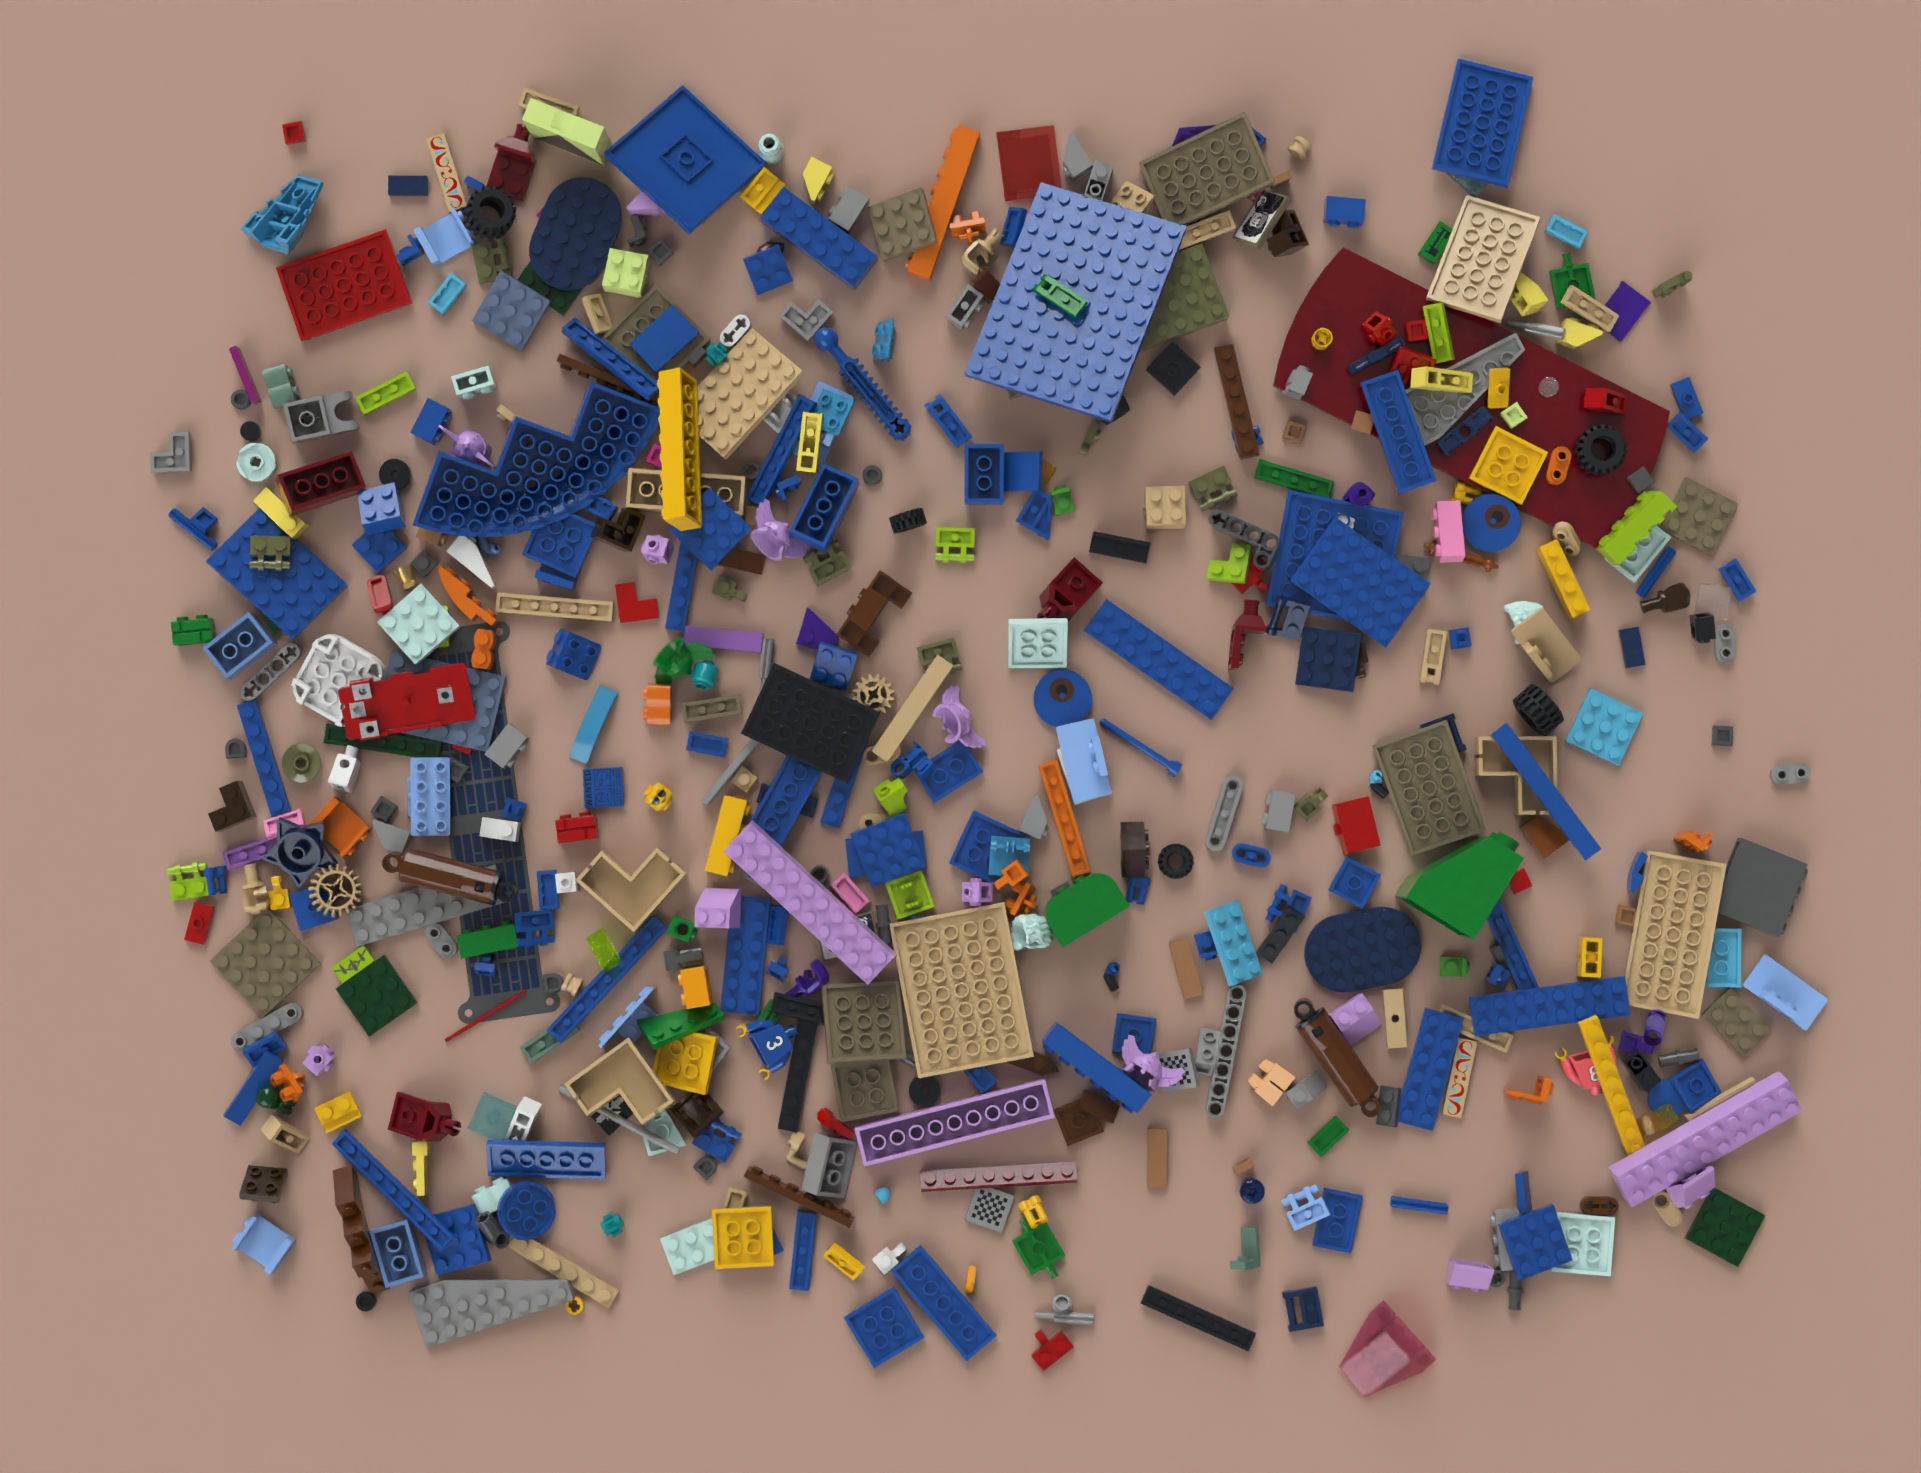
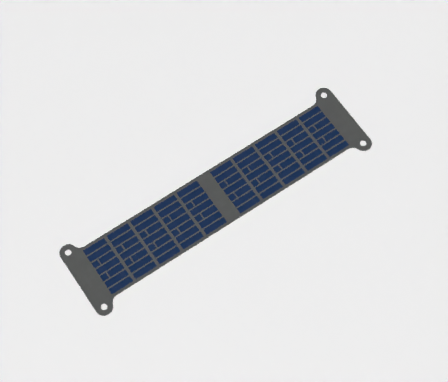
M499 621L495 627L488 623L460 626L450 636V647L436 648L426 658L449 664L465 663L467 668L501 675L498 648L503 641L508 639L510 628L502 621ZM497 628L503 629L502 635L498 636L496 634L497 643L493 650L495 660L492 669L473 668L471 658L475 649L474 635L477 629L492 630L495 633ZM504 691L491 745L508 724ZM443 742L440 757H448L450 759L453 757L469 766L460 784L450 779L449 843L451 858L481 867L497 865L498 871L503 872V881H514L519 887L517 897L509 902L459 916L461 931L472 928L473 932L481 931V926L491 924L492 928L500 927L499 923L511 921V924H515L514 913L533 911L522 823L518 842L479 836L482 817L515 821L502 816L507 798L518 800L514 764L511 768L503 769L485 755V751L473 749L471 755L452 748L453 744ZM504 887L505 895L511 896V889ZM532 931V937H537L536 931ZM519 932L520 938H523V932ZM538 944L532 945V947L525 948L520 946L486 953L485 955H491L492 964L496 966V977L476 975L474 971L475 962L482 963L483 954L465 958L470 996L468 1001L458 1009V1017L462 1022L470 1024L508 999L518 995L523 990L526 991L524 995L519 996L516 1000L480 1022L549 1013L559 1008V995L557 993L545 994ZM547 998L553 999L552 1005L546 1004ZM467 1009L472 1010V1016L467 1017L465 1011Z

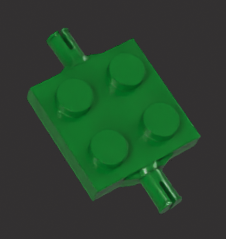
M1570 253L1562 254L1564 266L1549 271L1556 309L1568 308L1560 302L1570 285L1575 286L1596 300L1589 263L1572 264ZM1574 312L1575 318H1583L1582 316Z
M1026 1217L1023 1218L1024 1222L1020 1219L1019 1222L1024 1231L1020 1236L1013 1239L1012 1242L1031 1275L1046 1269L1051 1279H1054L1059 1274L1053 1265L1057 1260L1064 1257L1065 1253L1047 1222L1031 1229Z

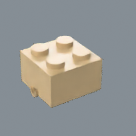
M1185 486L1145 487L1143 514H1145L1146 530L1185 529Z

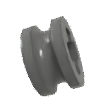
M754 462L746 463L743 467V475L748 480H755L760 472L759 466ZM750 466H753V469H757V472H754V476L746 474Z
M1495 1268L1493 1275L1499 1273L1498 1276L1501 1279L1500 1281L1496 1280L1495 1283H1492V1279L1490 1285L1500 1287L1505 1282V1275L1502 1271Z

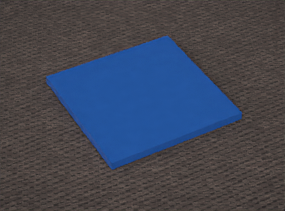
M683 85L604 152V156L689 235L767 165L757 153Z

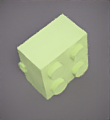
M610 248L602 283L604 291L642 298L645 283L647 284L649 276H647L650 264L648 255Z

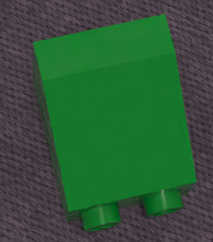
M1492 832L1489 837H1476L1408 875L1395 896L1459 936L1475 939L1524 857L1515 852L1520 844L1502 832L1498 834Z

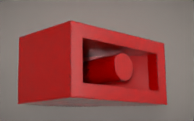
M1586 388L1584 408L1596 412L1625 415L1627 395L1607 388Z

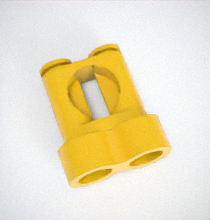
M1456 481L1451 501L1460 500L1461 504L1468 505L1473 498L1465 497L1466 493L1478 497L1483 492L1472 486L1465 485L1464 482Z
M1039 1195L1032 1196L1018 1204L1031 1229L1036 1228L1040 1223L1044 1224L1049 1221L1041 1205L1042 1201ZM1033 1211H1036L1039 1217L1038 1220H1035L1032 1214Z

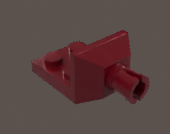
M517 124L513 137L508 136L495 143L494 147L497 150V155L486 186H488V189L491 186H495L496 190L501 188L504 194L508 193L510 195V198L524 201L537 161L528 143L530 135L526 126L522 127V124Z
M1074 557L1039 596L1043 610L1038 613L1037 618H1044L1045 616L1047 618H1067L1069 622L1103 582Z
M1245 599L1243 614L1238 617L1232 626L1228 670H1237L1243 664L1244 654L1240 653L1241 647L1245 645L1246 634H1242V632L1264 634L1266 632L1265 623L1262 617L1258 616V600Z
M397 1092L388 1130L420 1141L440 1142L448 1134L454 1137L457 1136L460 1130L453 1127L461 1128V1123L451 1120L452 1112L449 1103L432 1102L404 1092Z

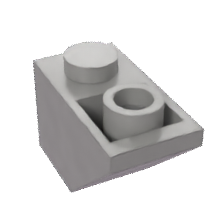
M1097 160L1094 161L1083 197H1091L1103 201L1113 165Z

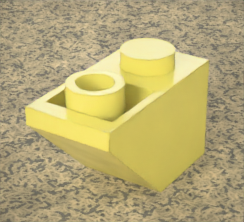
M811 156L803 172V178L811 202L816 205L817 201L821 202L825 194L824 188L826 184L831 183L834 174L832 173L833 169L831 166Z
M1569 317L1561 325V328L1566 329L1564 339H1556L1555 343L1575 349L1599 338L1603 331L1599 330V327L1596 325H1585L1580 323L1579 319Z

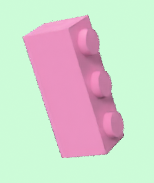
M1460 500L1437 501L1435 508H1432V520H1435L1436 526L1433 527V536L1437 538L1435 556H1439V563L1463 562L1465 547Z

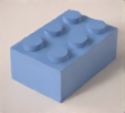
M248 612L205 645L203 650L224 677L232 680L276 646L277 642L256 615Z
M408 1218L379 1226L369 1231L386 1288L415 1280L428 1274L414 1225Z

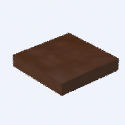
M1080 1099L1053 1109L1067 1146L1104 1132L1098 1117L1077 1108Z

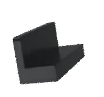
M1093 531L1089 553L1146 564L1151 543Z

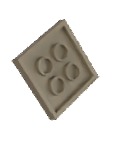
M922 187L868 207L882 261L887 262L938 243L925 192Z
M1685 477L1673 500V503L1678 507L1673 512L1670 509L1667 511L1664 517L1665 520L1659 528L1668 535L1712 556L1738 503Z
M890 1060L830 1064L841 1122L899 1111Z

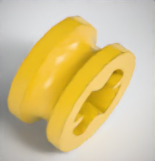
M579 1297L566 1302V1310L569 1314L577 1315L582 1312L584 1302ZM573 1300H576L577 1304L580 1305V1308L576 1309L577 1311H573V1307H570V1302L573 1303Z

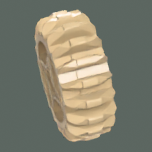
M339 864L336 865L335 870H333L331 865H328V872L321 868L320 870L323 875L321 876L316 872L314 876L318 880H310V883L314 884L315 887L311 886L308 888L309 891H314V894H310L309 898H316L311 904L314 906L319 903L320 906L317 908V911L319 912L324 908L323 915L325 916L328 914V911H331V917H335V911H338L339 917H342V910L349 914L350 909L348 906L355 909L356 905L353 901L360 902V899L355 896L362 895V891L356 890L362 884H355V881L359 879L358 876H355L353 879L351 878V875L354 873L353 870L348 874L345 873L347 866H344L342 871H339ZM339 875L334 884L321 882L328 876ZM344 878L351 886V894L342 888ZM339 882L338 891L341 894L338 895L337 893L331 900L333 891L330 888H334ZM319 887L328 893L327 903L321 899ZM340 897L349 900L342 906H332L336 898Z

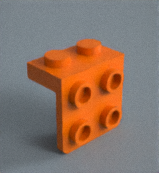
M1537 1075L1534 1094L1504 1088L1503 1092L1507 1093V1097L1522 1101V1097H1524L1530 1103L1541 1105L1542 1101L1548 1102L1549 1094L1552 1095L1554 1083H1551V1078Z

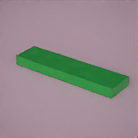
M1259 459L1254 479L1297 492L1328 498L1334 484L1332 480Z

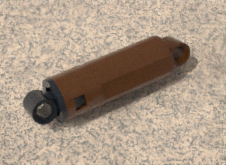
M408 848L404 855L398 851L391 852L382 860V866L385 871L389 873L399 872L400 882L493 906L496 904L497 899L502 902H509L517 897L519 893V887L514 881H503V872L411 848ZM391 857L397 859V867L391 865ZM504 887H509L511 889V896H507L504 894Z
M1298 999L1294 1005V1013L1301 1021L1296 1024L1295 1028L1348 1105L1354 1107L1359 1104L1365 1116H1377L1381 1110L1379 1099L1374 1096V1093L1379 1088L1375 1080L1326 1009L1322 1007L1315 1010L1313 1003L1309 999ZM1302 1004L1309 1007V1011L1305 1014L1298 1010V1007ZM1368 1102H1374L1376 1108L1374 1110H1367L1365 1105Z

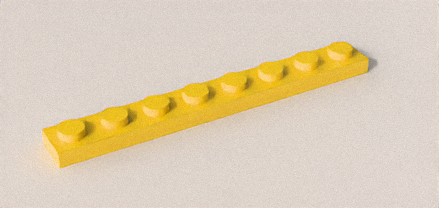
M1594 1015L1579 1021L1578 1025L1626 1156H1629L1645 1147L1599 1018Z

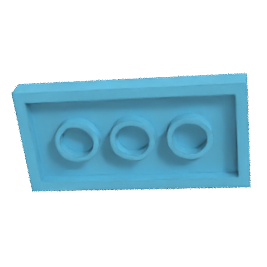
M1235 900L1205 911L1204 914L1228 985L1233 986L1262 975L1263 972L1239 901Z

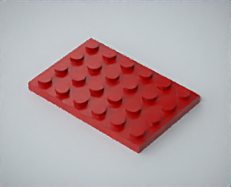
M386 229L276 267L302 342L412 304Z

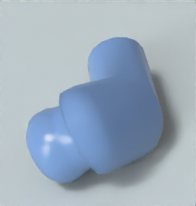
M476 536L483 553L491 556L499 555L501 551L499 544L488 542L487 537Z

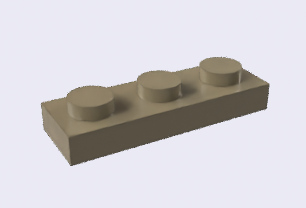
M739 694L681 703L684 723L743 714Z

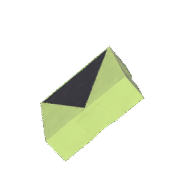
M530 98L522 121L532 138L605 166L607 158L604 156V152L613 144L603 126Z

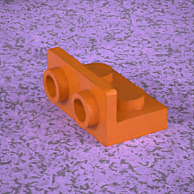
M1690 830V832L1677 833L1674 840L1691 852H1699L1710 847L1713 834L1705 833L1698 835Z

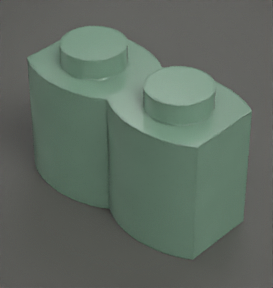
M282 364L262 371L273 408H283L284 403L298 401L300 393L297 386H293L292 379H294V374L291 367L288 368L287 365Z

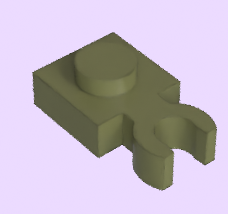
M1092 422L1079 454L1086 456L1092 441L1098 440L1101 430L1098 429L1100 424Z

